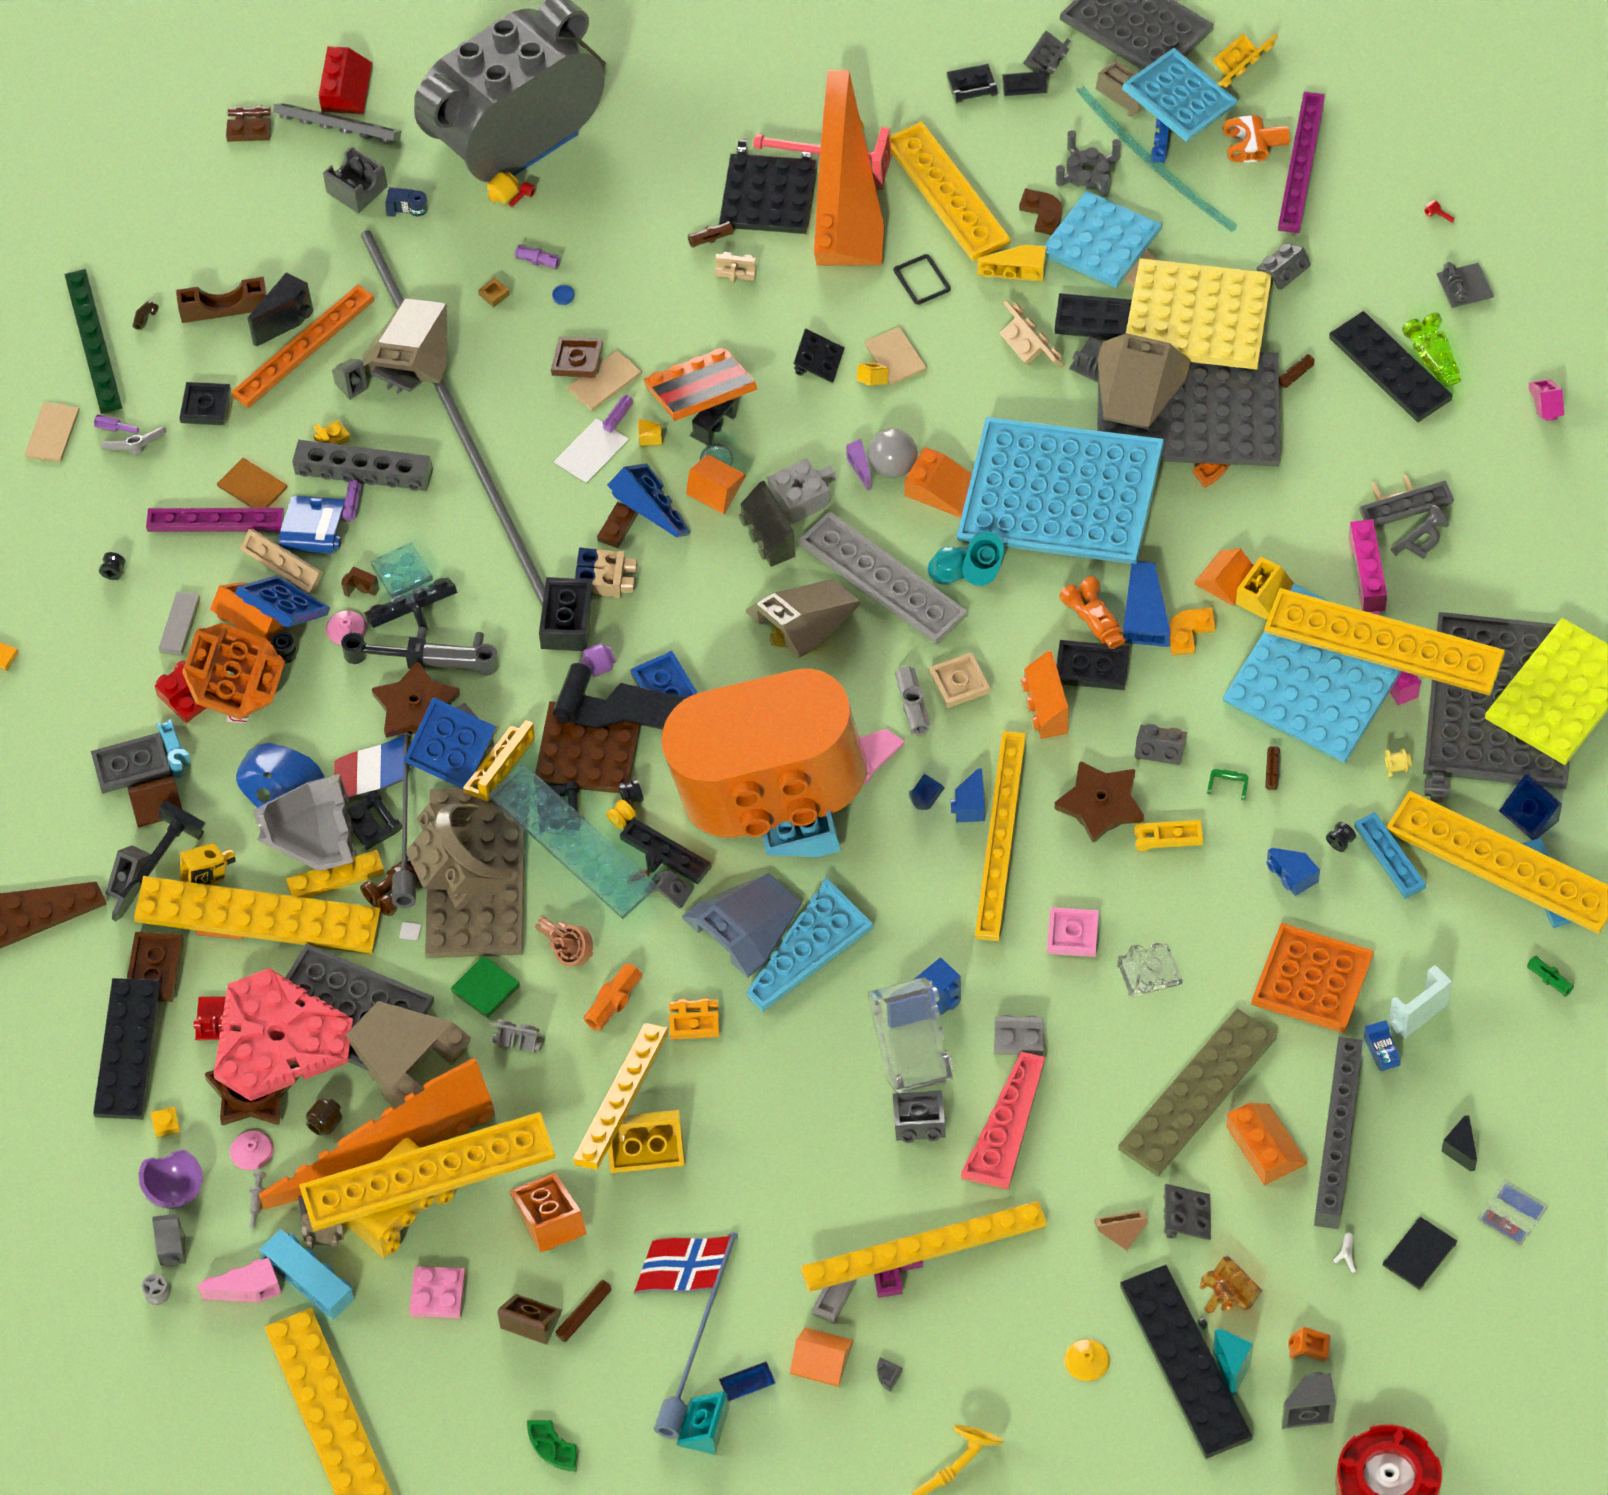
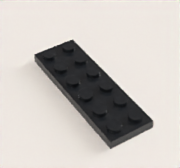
M1364 311L1329 333V339L1417 423L1452 400L1453 394Z
M112 978L93 1115L96 1118L139 1120L144 1118L162 986L160 980Z

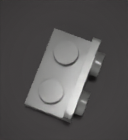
M1011 1015L995 1017L994 1054L1020 1055L1021 1052L1043 1056L1044 1018L1036 1016L1013 1017Z

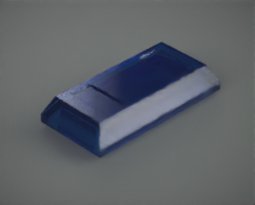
M767 1361L719 1379L723 1391L727 1393L728 1402L776 1384Z

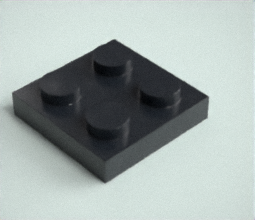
M186 382L179 417L180 423L225 425L231 385Z

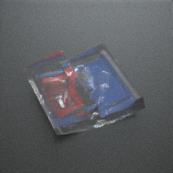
M1504 1179L1494 1196L1488 1200L1477 1220L1521 1246L1545 1213L1548 1204Z

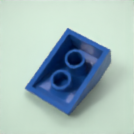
M940 957L886 1001L887 1025L893 1028L943 1015L949 1009L953 1010L961 1001V976Z

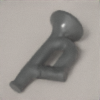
M1432 504L1429 507L1430 513L1427 520L1402 539L1394 548H1391L1392 554L1397 556L1398 553L1407 549L1424 559L1440 540L1439 531L1435 527L1442 526L1447 528L1449 526L1448 518L1443 511ZM1424 534L1431 536L1422 546L1414 543Z

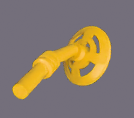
M954 1425L953 1429L964 1439L968 1440L967 1446L969 1448L950 1467L946 1466L945 1470L941 1469L940 1473H935L936 1477L914 1490L912 1495H927L941 1485L943 1487L946 1486V1483L949 1484L951 1480L956 1479L955 1476L978 1454L979 1450H982L983 1445H1001L1004 1440L981 1429L965 1425Z

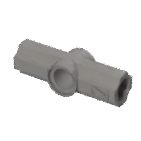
M909 666L901 667L895 672V677L903 702V710L906 713L911 734L923 735L931 730L923 700V691L920 688L915 668Z

